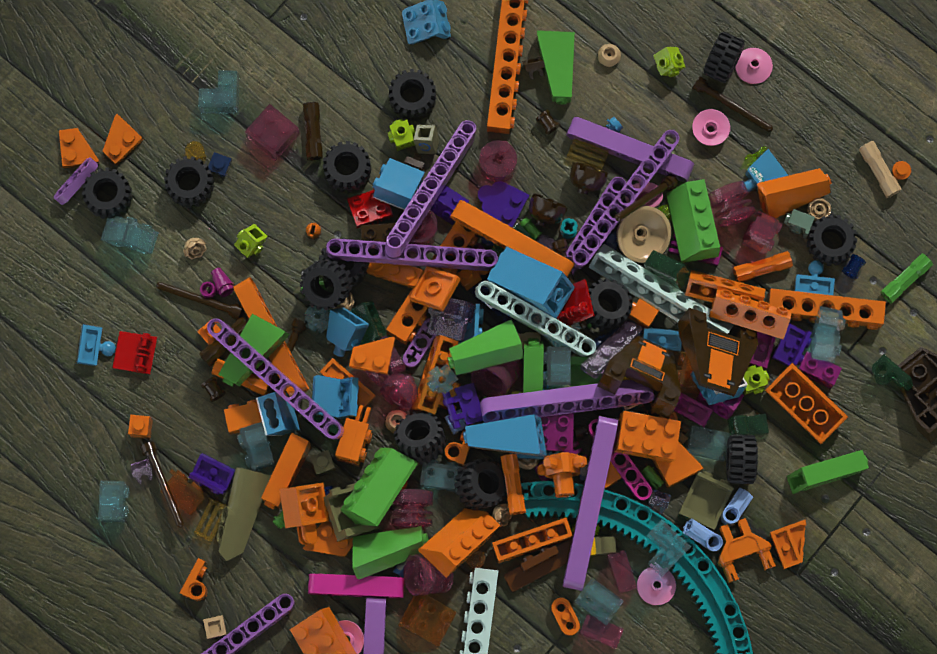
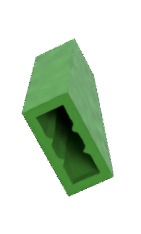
M537 30L536 40L540 56L544 61V71L552 102L560 105H565L567 102L571 103L575 32Z
M252 314L240 336L267 359L290 334ZM244 349L242 357L244 359L250 357V349ZM230 353L218 375L223 377L222 381L230 386H233V384L240 386L253 371ZM264 361L258 362L256 368H258Z
M509 320L449 348L450 357H447L450 369L453 368L455 374L460 375L523 359L524 356L521 340L513 321Z
M863 450L801 467L786 477L792 494H796L861 473L869 468L868 459L864 455Z
M422 526L354 536L352 568L357 580L422 555L418 550L429 540L428 534L423 532Z

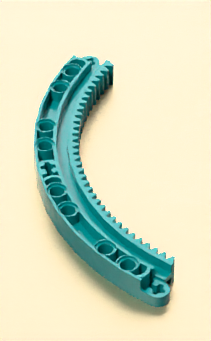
M554 481L521 483L524 491L528 490V486L531 487V497H529L528 493L524 494L526 509L524 515L529 520L531 514H533L535 519H537L538 514H541L542 519L545 518L546 514L549 515L550 519H552L554 514H556L557 519H560L561 515L564 514V518L568 519L569 515H571L572 520L575 521L584 485L573 483L577 496L558 498L555 497ZM551 487L554 490V494L547 496L544 494L543 489ZM604 489L597 525L599 522H602V528H604L608 524L610 531L615 527L617 534L622 530L623 537L630 534V540L637 538L636 544L643 542V548L649 546V553L656 551V558L662 556V563L668 561L667 568L674 567L672 573H679L677 579H684L682 585L688 584L689 586L686 590L693 591L691 598H698L695 604L702 605L698 609L699 611H705L702 618L709 619L705 625L712 626L708 632H714V635L710 638L717 641L713 644V647L719 648V650L714 652L715 654H738V652H743L746 649L749 652L745 654H753L748 630L735 598L726 581L698 545L672 522L649 507L626 496ZM623 501L627 507L625 510H619L616 507V503ZM639 511H645L648 515V518L646 520H640L637 517V513ZM661 527H669V533L673 535L676 532L677 534L672 540H669L671 535L669 533L664 535ZM689 544L692 547V552L689 554L684 553L682 545ZM701 561L705 562L708 565L707 571H700L698 563ZM728 605L734 608L735 612L732 616H728L725 613L724 609ZM734 628L742 630L743 635L741 638H736L733 635Z

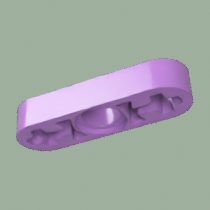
M87 158L54 195V199L61 205L67 203L86 182V177H90V173L95 172L98 164L92 158Z
M428 318L424 321L403 355V363L406 367L412 369L420 364L432 345L435 336L440 332V323L437 319ZM435 323L436 330L432 329L430 331L429 336H431L432 338L429 339V337L425 335L428 331L427 325ZM419 338H424L427 341V345L424 348H419L416 345V341ZM414 347L418 351L415 355L416 362L408 363L407 356L411 357L414 354V350H411Z

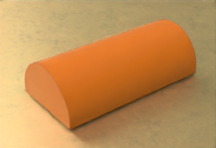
M793 363L765 390L820 444L848 418Z

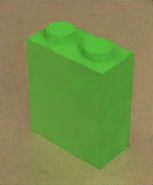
M528 338V341H524L523 393L543 390V341H539L538 338Z

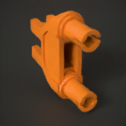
M746 518L737 522L741 537L734 539L728 524L719 528L724 546L717 564L723 568L727 583L739 580L733 565L734 561L754 553L759 554L764 570L776 566L770 553L771 544L751 532Z

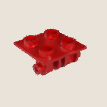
M375 190L347 198L357 228H360L361 225H370L369 223L374 225V221H377V224H379V220L382 222L393 217L388 203L373 198Z
M586 279L573 284L575 288L557 317V320L568 326L594 317Z
M120 331L113 369L151 374L158 337L151 336L148 333H143L142 335Z

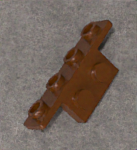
M572 539L557 547L556 545L553 547L548 545L540 549V554L536 556L531 554L523 558V563L519 567L504 574V578L511 591L515 592L567 564Z

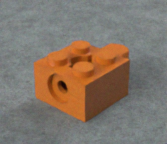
M364 405L359 406L355 420L346 418L343 427L344 433L340 437L335 454L337 461L360 467L361 462H365L367 456L365 447L366 444L370 445L373 435L369 424H367L371 407H367L362 422L360 420Z
M324 483L279 489L285 528L297 527L299 543L302 545L316 543L318 540L316 523L329 521L328 511L323 498L325 497Z

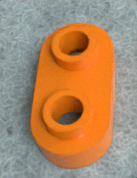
M557 598L552 603V613L565 635H575L580 628L579 620L570 602L565 598ZM559 605L565 607L563 612L558 611L557 607ZM571 622L574 626L573 629H567L566 624Z

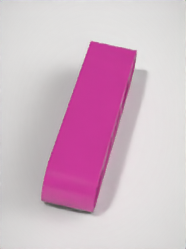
M598 419L592 420L587 427L592 439H594L595 434L592 431V425L597 423ZM615 438L610 462L621 475V479L636 499H648L652 494L650 485L627 454L614 452ZM617 454L624 457L625 461L622 465H617L614 461ZM628 470L635 472L636 478L634 481L627 480L626 472ZM640 486H644L647 489L645 497H640L637 493Z
M309 574L308 594L404 598L405 579L401 577L367 576L357 580L356 575Z

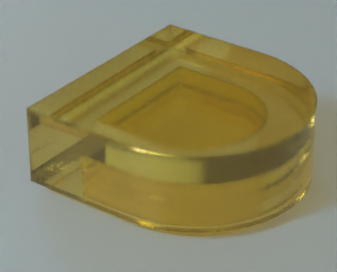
M192 141L187 144L185 153L188 159H191V156L195 157L196 160L207 159L204 147L200 142Z

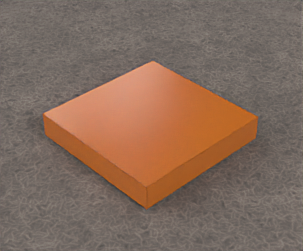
M426 266L409 299L412 302L444 311L461 279L457 275Z

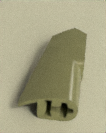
M235 468L228 506H225L222 511L217 532V542L220 543L218 552L225 561L244 552L262 503L261 497L270 480V475L248 469Z

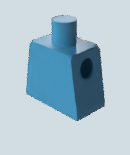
M344 307L330 310L326 335L327 340L335 345L333 353L340 357L345 355V351L353 350V347L360 345L369 326V323Z

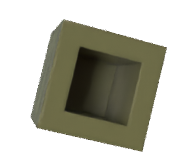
M417 125L413 140L418 154H436L440 139L435 125Z
M329 450L310 456L318 478L336 471Z

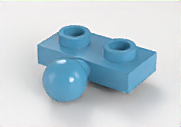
M812 261L809 264L808 270L812 274L811 276L796 275L794 291L824 295L834 294L835 278L819 277L824 270V266L820 261Z
M82 325L77 363L96 366L99 351L105 356H112L115 353L116 346L113 342L105 341L103 344L100 343L101 327Z
M644 328V339L668 350L681 351L682 342L679 338V331Z

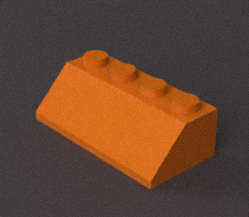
M464 508L418 551L447 578L492 537L500 527V524L486 511Z

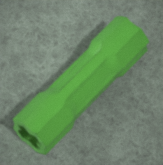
M923 253L919 255L907 269L881 290L882 297L892 304L914 281L933 266L932 261Z

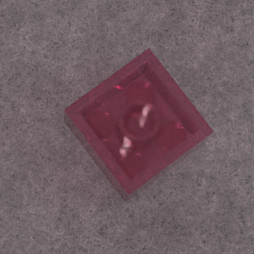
M269 104L246 129L245 134L252 143L276 161L300 132L293 122Z

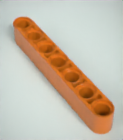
M459 200L450 215V218L501 248L509 247L562 271L567 277L575 265L569 259L463 200Z
M251 277L233 286L248 318L254 314L277 327ZM284 341L269 356V359L275 367L300 389L307 392L309 390L308 384ZM292 386L286 389L290 397L294 395L295 390Z

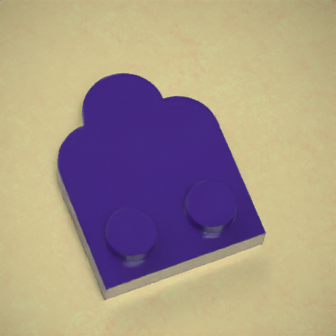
M502 181L495 182L492 186H482L478 191V199L482 202V211L508 224L512 228L530 196Z

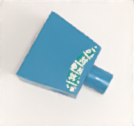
M768 149L747 169L745 175L748 180L742 183L741 186L748 194L754 189L758 191L757 184L760 182L789 175Z

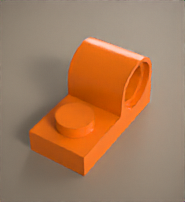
M466 430L462 431L460 441H463L462 444L452 442L445 448L447 461L461 467L465 464L470 450L468 443H465L463 438V432ZM456 448L459 451V455L451 457L448 454L449 450Z
M200 558L197 559L180 591V594L194 601H202L207 597L208 591L206 586L198 581L200 577L203 578L208 570L205 561ZM196 586L202 588V593L199 596H193L192 593Z

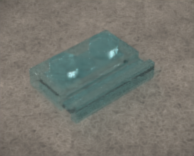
M692 426L687 451L691 455L724 462L730 433Z

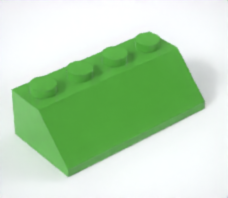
M705 179L685 182L668 192L666 197L681 263L719 257L720 244Z
M381 447L375 453L370 465L365 468L360 480L354 485L351 494L344 500V505L340 510L355 524L378 526L418 463L392 448Z

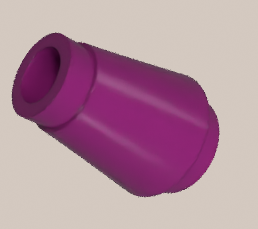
M221 268L214 269L211 275L217 294H220L221 297L229 296L234 292V283Z

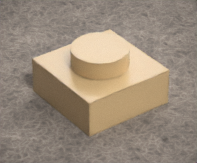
M223 615L203 619L207 639L227 635Z

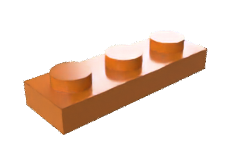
M370 263L366 272L375 277L415 288L424 270L409 265Z
M334 358L320 371V374L336 379L354 377ZM358 380L357 405L358 407L364 405L365 409L376 395Z

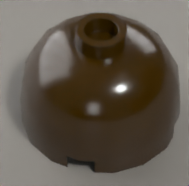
M572 162L569 175L572 184L578 188L577 191L588 195L589 192L599 191L605 185L609 173L603 170L599 172L595 167Z
M533 193L529 203L531 216L536 219L535 223L542 227H546L547 224H558L562 221L568 210L565 205L551 198H543V195Z

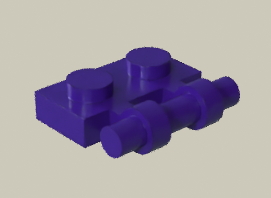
M473 383L455 388V397H451L449 390L442 392L444 398L442 401L444 406L447 407L449 413L448 420L449 423H452L453 429L461 427L459 422L461 419H464L466 426L483 421L480 402ZM454 403H459L462 413H456Z

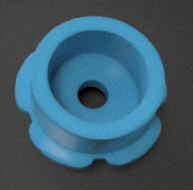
M612 117L610 120L607 119L608 124L606 127L620 133L619 131L623 129L620 122L615 117Z

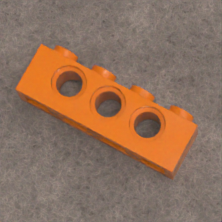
M691 270L685 296L713 303L717 289H725L735 295H745L750 297L751 300L759 302L764 301L766 289ZM733 304L728 305V307L737 308Z
M717 289L709 317L784 339L791 319V312L784 307L771 306L765 301L758 302L751 300L750 297L745 295L738 296L729 290ZM733 304V305H735L737 308H736V309H730V308L728 307V305ZM753 310L755 314L749 315L746 311ZM772 316L774 320L768 321L765 317Z
M442 335L435 336L412 410L423 411L426 414H436L450 370L447 357H450L449 348L458 345L459 341Z
M563 518L492 542V547L499 564L540 550L548 545L552 546L572 539L573 535L567 518Z

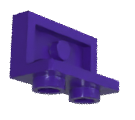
M445 185L430 211L454 225L455 221L450 218V215L459 200L469 203V200Z
M789 323L784 339H779L771 358L787 367L791 363L799 366L804 357L802 355L804 349H807L811 343L812 338L810 336L812 332H805Z
M202 453L193 472L188 477L193 479L192 482L199 486L205 485L209 487V490L215 494H223L228 490L232 482L235 469Z

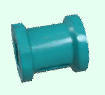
M570 218L562 221L560 233L563 238L572 239L576 236L577 222ZM566 226H568L569 228L572 227V231L570 232V230H565Z

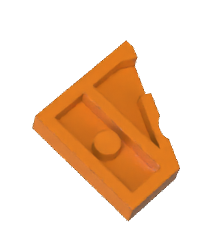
M116 114L105 142L103 153L117 166L143 141V138Z
M78 128L59 130L63 168L79 167L87 158H92L97 164H100L99 159Z
M395 337L353 347L349 367L388 375Z
M806 520L769 533L783 570L803 562Z
M330 521L322 522L317 528L318 540L316 543L307 544L303 549L321 554L346 557L353 547V538L337 542L332 523Z

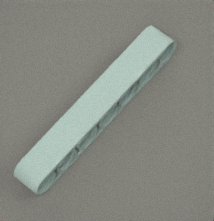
M483 281L476 287L475 295L478 299L575 354L587 357L595 352L596 344L591 338L489 281ZM481 286L488 287L489 295L485 296L481 293ZM502 295L506 298L505 305L498 303V296ZM515 305H520L523 308L521 315L515 313ZM532 314L539 316V324H534L531 321ZM549 324H554L556 326L557 330L555 334L549 332ZM566 333L573 336L572 343H568L565 340ZM583 343H587L590 346L588 353L582 350Z

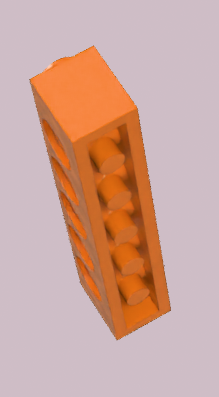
M773 288L768 293V303L771 306L783 307V302L791 303L792 309L788 311L791 312L790 320L793 321L808 319L811 323H821V321L828 322L829 325H840V323L848 324L847 326L852 328H858L859 325L867 326V329L878 330L884 324L885 301ZM802 305H810L811 311H804L802 309ZM827 306L830 309V313H823L821 307ZM840 309H847L849 316H843ZM859 311H866L868 318H862Z

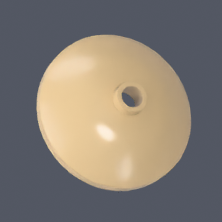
M642 206L620 221L617 229L619 249L628 259L639 263L651 262L660 257L667 249L671 239L669 220L663 212L651 206ZM641 229V233L637 235V231Z

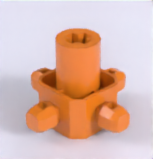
M569 452L545 456L543 458L544 464L537 467V474L554 479L555 497L574 496L573 477L580 475V468L587 465V458Z

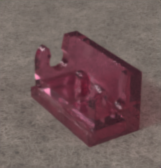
M623 550L616 554H609L607 560L618 594L637 589L626 551Z
M587 614L579 634L616 649L624 628Z

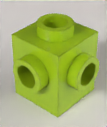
M666 47L653 55L657 64V70L661 76L674 77L680 74L679 71L686 68L678 47Z
M400 119L389 125L390 132H387L390 143L394 142L397 151L415 146L413 124L409 125L408 120L403 121Z
M253 224L239 232L234 246L248 258L253 254L258 255L264 247L262 245L268 236Z
M756 365L747 368L744 379L748 385L743 392L745 395L752 392L756 395L765 391L770 378L767 371H763L762 366L756 368Z

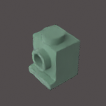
M793 209L791 214L787 213L783 224H786V227L795 234L802 233L803 238L806 239L815 217Z

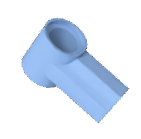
M739 488L720 516L721 522L724 525L728 524L729 527L734 526L753 499V496L745 489ZM727 512L733 513L735 520H728L725 514Z
M692 518L686 522L683 527L685 535L711 551H717L722 547L723 540L720 535L712 532ZM713 537V542L709 545L708 541Z

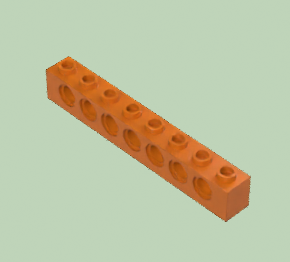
M502 0L487 132L509 134L510 128H514L515 117L511 116L512 110H516L517 99L513 98L514 92H518L519 81H516V74L520 75L521 70L518 56L522 57L523 45H520V39H524L525 35L522 21H526L527 10H524V3L528 4V0ZM511 3H518V4H519V7H518V8H512V7L510 6V4H511ZM514 20L518 24L515 26H510L508 22ZM513 38L515 42L509 44L506 42V39ZM505 56H511L513 57V60L507 62L503 58ZM507 73L511 75V78L505 80L501 76ZM502 91H506L509 93V96L503 98L499 94ZM504 109L507 111V114L501 116L497 111Z
M455 222L440 246L456 247L454 242L462 240L464 245L457 248L474 247L478 240V237H476L478 234L473 231H466L464 226ZM447 254V255H446V256H448V255H449V256H452V257L454 258V260H455V256H454V255H452V254ZM431 267L454 275L458 271V269ZM414 288L386 329L387 334L395 337V339L407 345L408 341L412 342L417 332L415 331L427 319L426 314L428 310H433V308L424 306L419 311L413 309L415 302H412L409 298ZM407 318L413 320V324L409 327L403 325V321Z

